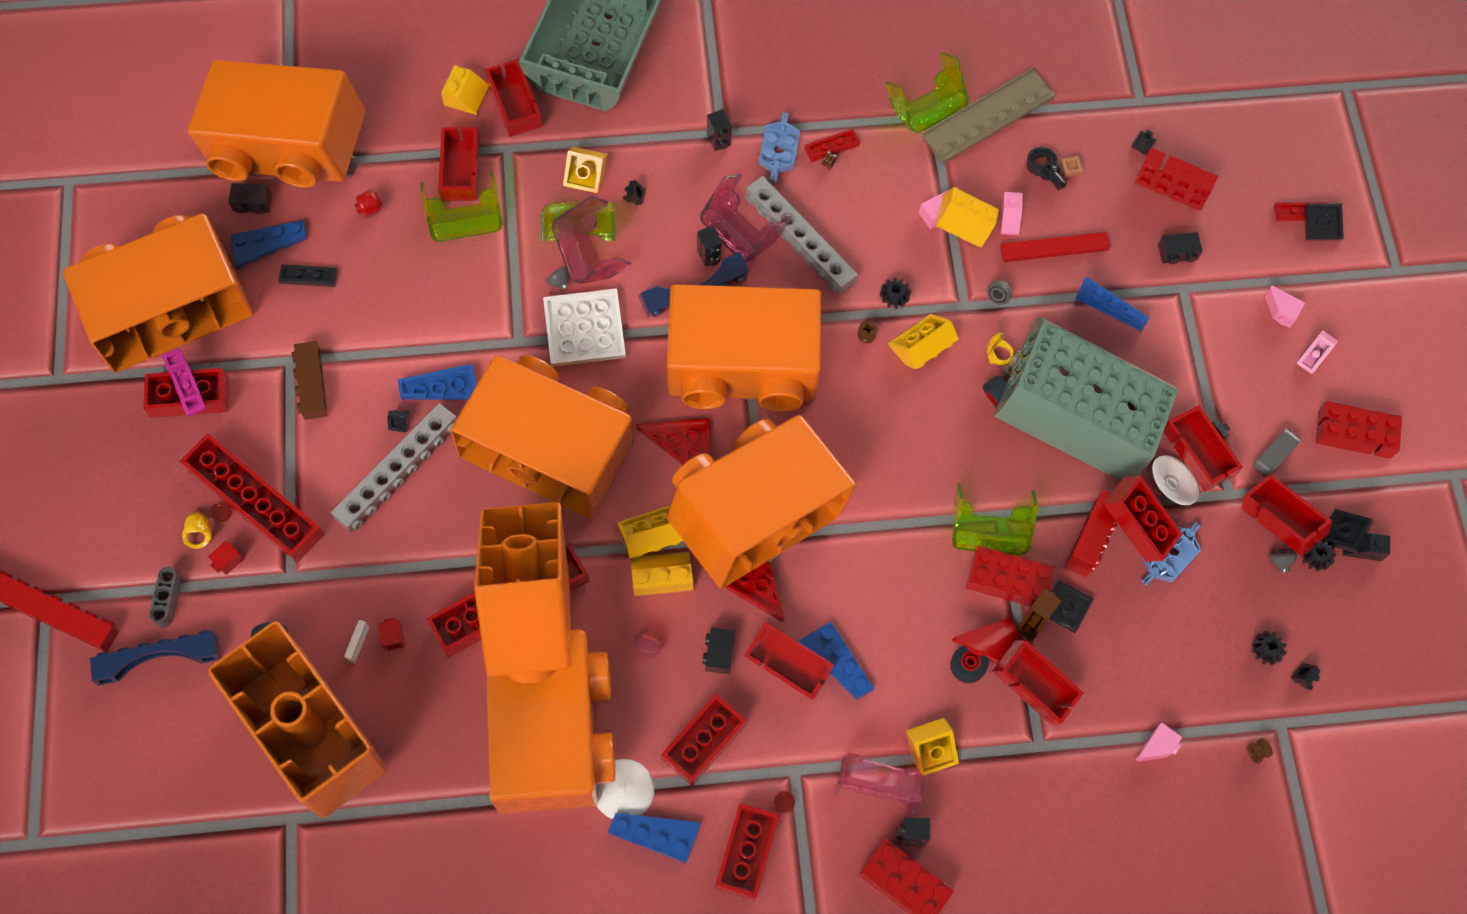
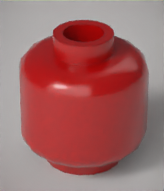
M371 190L356 196L357 203L354 204L358 214L362 213L365 217L379 213L381 206H383L377 192L373 193Z

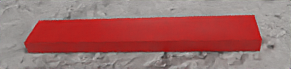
M1107 232L1002 243L1000 245L1003 263L1109 251L1111 248Z

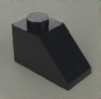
M1368 533L1357 553L1343 550L1342 556L1382 561L1390 555V536Z

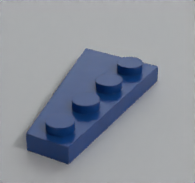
M300 220L230 235L235 267L238 270L243 268L244 264L254 263L260 257L267 254L270 256L276 253V250L283 247L286 249L306 240L307 234L304 221Z
M1087 276L1075 298L1141 332L1149 320V317Z
M472 364L397 380L402 400H468L477 385Z
M832 622L798 641L836 665L831 675L856 700L874 690V687Z
M615 813L608 834L686 864L701 823Z

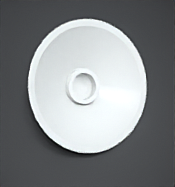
M1164 455L1156 458L1152 466V472L1159 489L1169 499L1178 504L1191 505L1195 503L1199 497V486L1188 467L1172 456Z
M630 759L615 760L616 781L614 783L597 784L598 803L596 805L604 815L611 819L614 818L615 813L640 816L652 803L655 790L653 778L650 772L637 761Z

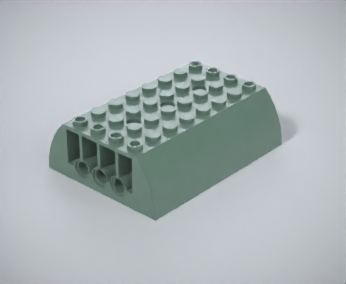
M548 0L519 60L520 67L527 79L539 91L607 111L613 108L620 98L662 0ZM612 15L613 18L606 19L605 16ZM595 42L601 43L600 46H594L592 44Z
M1038 317L1030 325L994 417L1121 481L1124 477L1139 476L1155 456L1178 389L1165 380L1042 317ZM1064 368L1067 371V376H1063L1059 369ZM1094 385L1100 387L1101 393L1095 392ZM1128 402L1134 405V411L1128 408Z

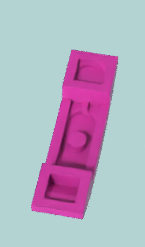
M178 348L162 355L181 399L180 401L186 416L190 417L206 410L199 388L181 349Z

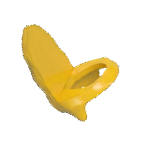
M997 333L989 340L986 354L991 365H1007L1014 356L1012 347L1002 340L1004 333ZM997 347L1006 348L1010 352V357L1007 360H999L994 353V349Z
M200 511L191 512L186 517L182 532L185 545L197 549L206 546L212 540L209 519L204 513ZM191 532H201L205 535V539L201 543L194 544L188 540V536Z

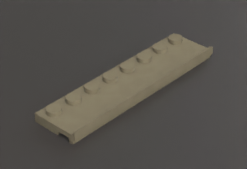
M1031 68L922 133V140L928 143L931 151L942 164H945L1053 100L1055 94L1037 75L1034 68Z

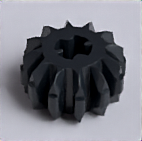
M895 277L893 281L887 279L886 283L881 285L879 294L882 298V304L888 303V308L893 305L895 310L898 308V305L903 308L905 303H908L910 300L911 289H908V283L903 284V278L900 281H897Z
M1321 540L1319 543H1315L1314 547L1302 556L1305 558L1303 563L1309 564L1308 569L1314 567L1317 572L1321 569L1327 570L1330 565L1334 564L1335 560L1333 558L1336 557L1337 553L1332 552L1334 546L1327 545L1328 540L1324 542Z
M1268 631L1258 634L1256 640L1251 644L1255 647L1252 649V653H1257L1255 660L1261 658L1262 665L1267 662L1270 665L1281 662L1283 660L1282 656H1285L1287 653L1284 650L1287 644L1281 643L1283 637L1277 638L1276 632L1269 634Z

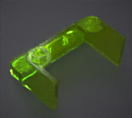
M943 52L940 53L944 70L935 77L936 89L910 103L904 95L901 86L888 81L885 83L893 110L910 131L920 133L968 105L969 97L956 56Z
M489 170L492 187L481 191L479 195L481 204L445 210L444 204L440 199H427L424 182H420V192L430 236L434 241L443 242L492 233L502 228L503 221L492 170Z
M616 203L544 204L541 209V242H545L546 238L547 241H558V238L565 235H598V237H602V240H616Z
M957 483L952 521L953 546L958 550L975 551L977 546H982L1011 555H1025L1028 553L1031 547L1038 510L1035 490H1031L1028 507L1018 506L1014 508L1010 519L972 515V505L967 501H963L961 483Z

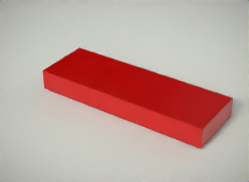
M850 129L809 143L804 146V149L812 163L823 159L828 151H831L832 155L858 147L860 146V141L854 129Z
M1329 202L1275 203L1276 221H1305L1304 205L1329 204Z

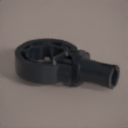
M1039 147L1029 152L1026 161V167L1029 172L1040 176L1043 180H1050L1057 190L1063 189L1067 184L1059 175L1061 168L1057 164V155L1052 150ZM1047 156L1046 160L1049 161L1048 164L1038 165L1034 160Z

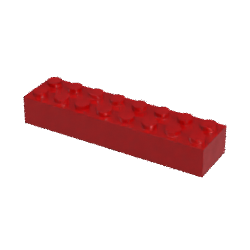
M207 433L180 460L187 471L296 563L325 535L315 522L210 434Z
M568 542L565 544L571 592L588 583L589 577L573 547ZM475 592L426 618L447 658L481 641Z

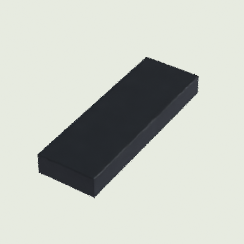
M281 264L279 283L335 287L338 270L332 267Z

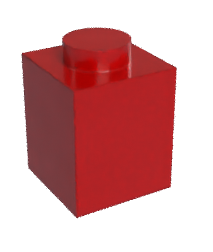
M226 540L208 556L212 561L210 566L217 573L222 571L225 575L229 574L244 560L240 553Z
M388 618L384 622L378 623L381 644L385 651L405 647L402 624L399 619Z

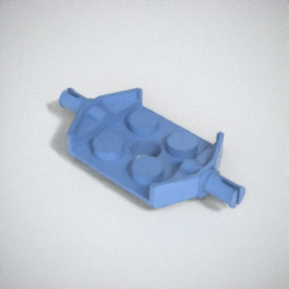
M785 112L782 113L780 122L765 125L759 157V164L770 171L769 181L773 182L774 177V183L777 182L779 173L794 169L800 131L787 123L789 114L786 113L785 116ZM776 148L783 149V152L777 153L774 150Z
M1194 522L1187 529L1178 527L1182 532V536L1173 546L1178 551V555L1173 556L1168 553L1163 561L1145 562L1143 559L1148 574L1141 580L1144 583L1148 579L1144 584L1145 586H1148L1154 578L1172 583L1198 555L1201 548L1195 538V533L1201 528L1200 524L1195 529L1194 527L1198 524L1197 522Z

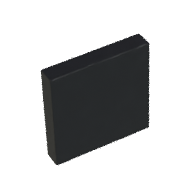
M1342 203L1304 205L1306 241L1344 239Z
M1335 509L1330 518L1332 520L1330 532L1322 539V542L1328 540L1327 545L1357 553L1374 523L1373 519Z
M1058 580L1052 592L1057 594L1061 603L1049 619L1076 633L1094 599Z

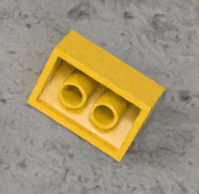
M953 187L942 195L935 226L981 248L996 225L999 209Z
M929 314L888 344L906 366L918 369L924 366L930 359L937 357L941 351L951 347L959 338L950 320Z
M670 505L617 522L630 558H638L645 553L656 552L663 547L678 545L683 541L667 519Z
M689 552L631 558L634 596L693 590Z

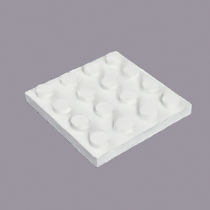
M617 289L543 297L552 367L626 358Z

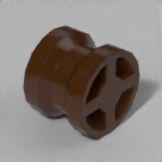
M869 320L863 321L858 330L859 340L863 343L873 342L876 338L877 325Z
M1263 738L1258 739L1256 744H1250L1246 748L1250 758L1257 764L1261 763L1263 758L1273 756L1271 746Z

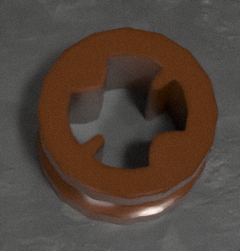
M828 151L822 161V166L827 165V168L831 169L837 160V155H832V152Z

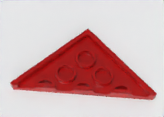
M709 418L636 424L638 431L682 465L693 457L704 453L709 454L713 458Z
M769 561L724 587L779 621H784L785 617Z
M1011 617L955 636L952 639L954 643L966 646L967 650L991 659V662L996 665L1015 640H1023Z

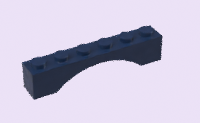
M739 252L724 258L714 275L699 285L730 286L729 283L733 281L739 283L747 279L746 276L750 271L742 253ZM656 286L640 293L639 299L647 317L651 315L657 317L663 314V310L669 308L670 289Z
M205 630L199 632L198 635H182L175 640L163 639L159 640L156 644L144 643L138 645L137 648H120L114 653H98L97 656L90 657L92 681L98 686L119 682L136 666L158 657H184L200 664L220 660L218 636L213 631Z

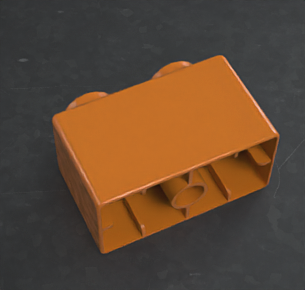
M213 60L187 132L205 156L207 168L218 177L230 181H243L249 177V174L277 176L280 180L292 186L310 188L315 186L318 180L344 181L366 109L346 73L341 70Z
M203 213L193 217L186 215L168 217L160 221L154 227L151 234L121 246L103 244L93 247L82 255L79 263L66 267L63 270L64 279L90 344L114 373L128 369L250 318L253 315V311L227 252L208 216Z
M678 284L670 287L667 346V388L670 396L681 397L685 405L696 409L718 408L725 404L727 398L758 399L761 407L776 412L796 410L802 406L804 401H813L816 398L821 370L820 290Z
M501 355L494 356L450 430L458 456L548 500L558 502L561 506L580 515L593 519L633 445L632 419L627 414V404L616 394L601 387H590L583 394L560 383L558 372L539 358L523 355L520 356L516 363Z
M800 415L794 416L777 427L771 419H762L747 428L737 438L734 445L736 450L716 461L707 453L697 455L683 464L672 477V484L675 486L676 491L667 513V519L719 589L726 587L836 520L842 513L857 485L807 421Z
M558 502L481 510L474 590L486 673L489 676L508 675L512 680L521 683L542 681L549 678L555 670L568 669L571 665L570 583L561 505Z
M279 622L270 623L209 667V676L295 797L320 818L329 816L387 771V765L300 646Z
M571 630V665L568 669L555 670L549 678L534 683H521L512 680L508 675H487L490 800L499 814L593 807L598 803L597 784L614 783L616 781L613 734H595L593 702L609 701L611 699L609 654L606 651L590 652L587 635L584 630Z

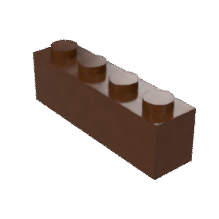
M317 341L294 344L292 360L296 363L293 373L295 380L298 381V385L295 386L296 396L299 397L300 401L297 403L298 413L302 414L305 420L327 417L321 349Z
M1046 589L1043 590L1017 627L1019 633L1030 641L1035 639L1061 603L1057 594Z

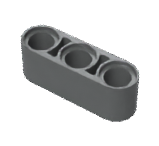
M1286 428L1254 463L1253 467L1265 477H1268L1302 440Z
M164 567L159 571L149 611L150 619L161 628L170 626L173 621L181 586V576L172 567ZM170 575H173L170 581H166ZM169 594V597L162 601L163 596ZM165 613L164 617L158 620V616Z

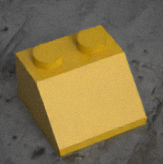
M454 65L441 95L445 106L477 115L490 87L472 70Z
M573 146L568 150L563 186L598 193L605 173L608 154Z
M944 718L906 730L909 748L920 776L959 764L953 730Z

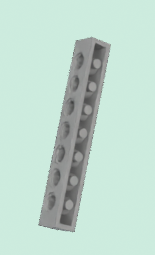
M763 176L746 187L745 197L747 202L751 205L753 204L757 208L758 213L769 221L770 226L773 229H777L781 237L792 245L794 251L803 256L806 264L812 266L821 279L824 278L832 291H836L841 295L856 284L858 274Z
M439 403L331 512L333 518L350 533L358 530L362 526L363 521L368 516L373 515L382 502L389 499L391 492L395 488H399L404 483V479L409 474H413L417 470L418 465L422 461L427 460L436 447L442 445L444 438L449 433L451 434L450 430L457 417ZM435 426H442L439 430H433ZM428 439L426 443L420 444L421 440ZM409 453H415L412 457H406ZM401 466L400 470L393 471L395 467ZM382 480H388L385 485H379ZM368 494H374L371 499H365ZM354 508H360L357 513H352Z

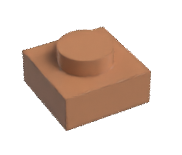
M1078 156L1061 159L1060 165L1064 177L1082 175L1083 169Z

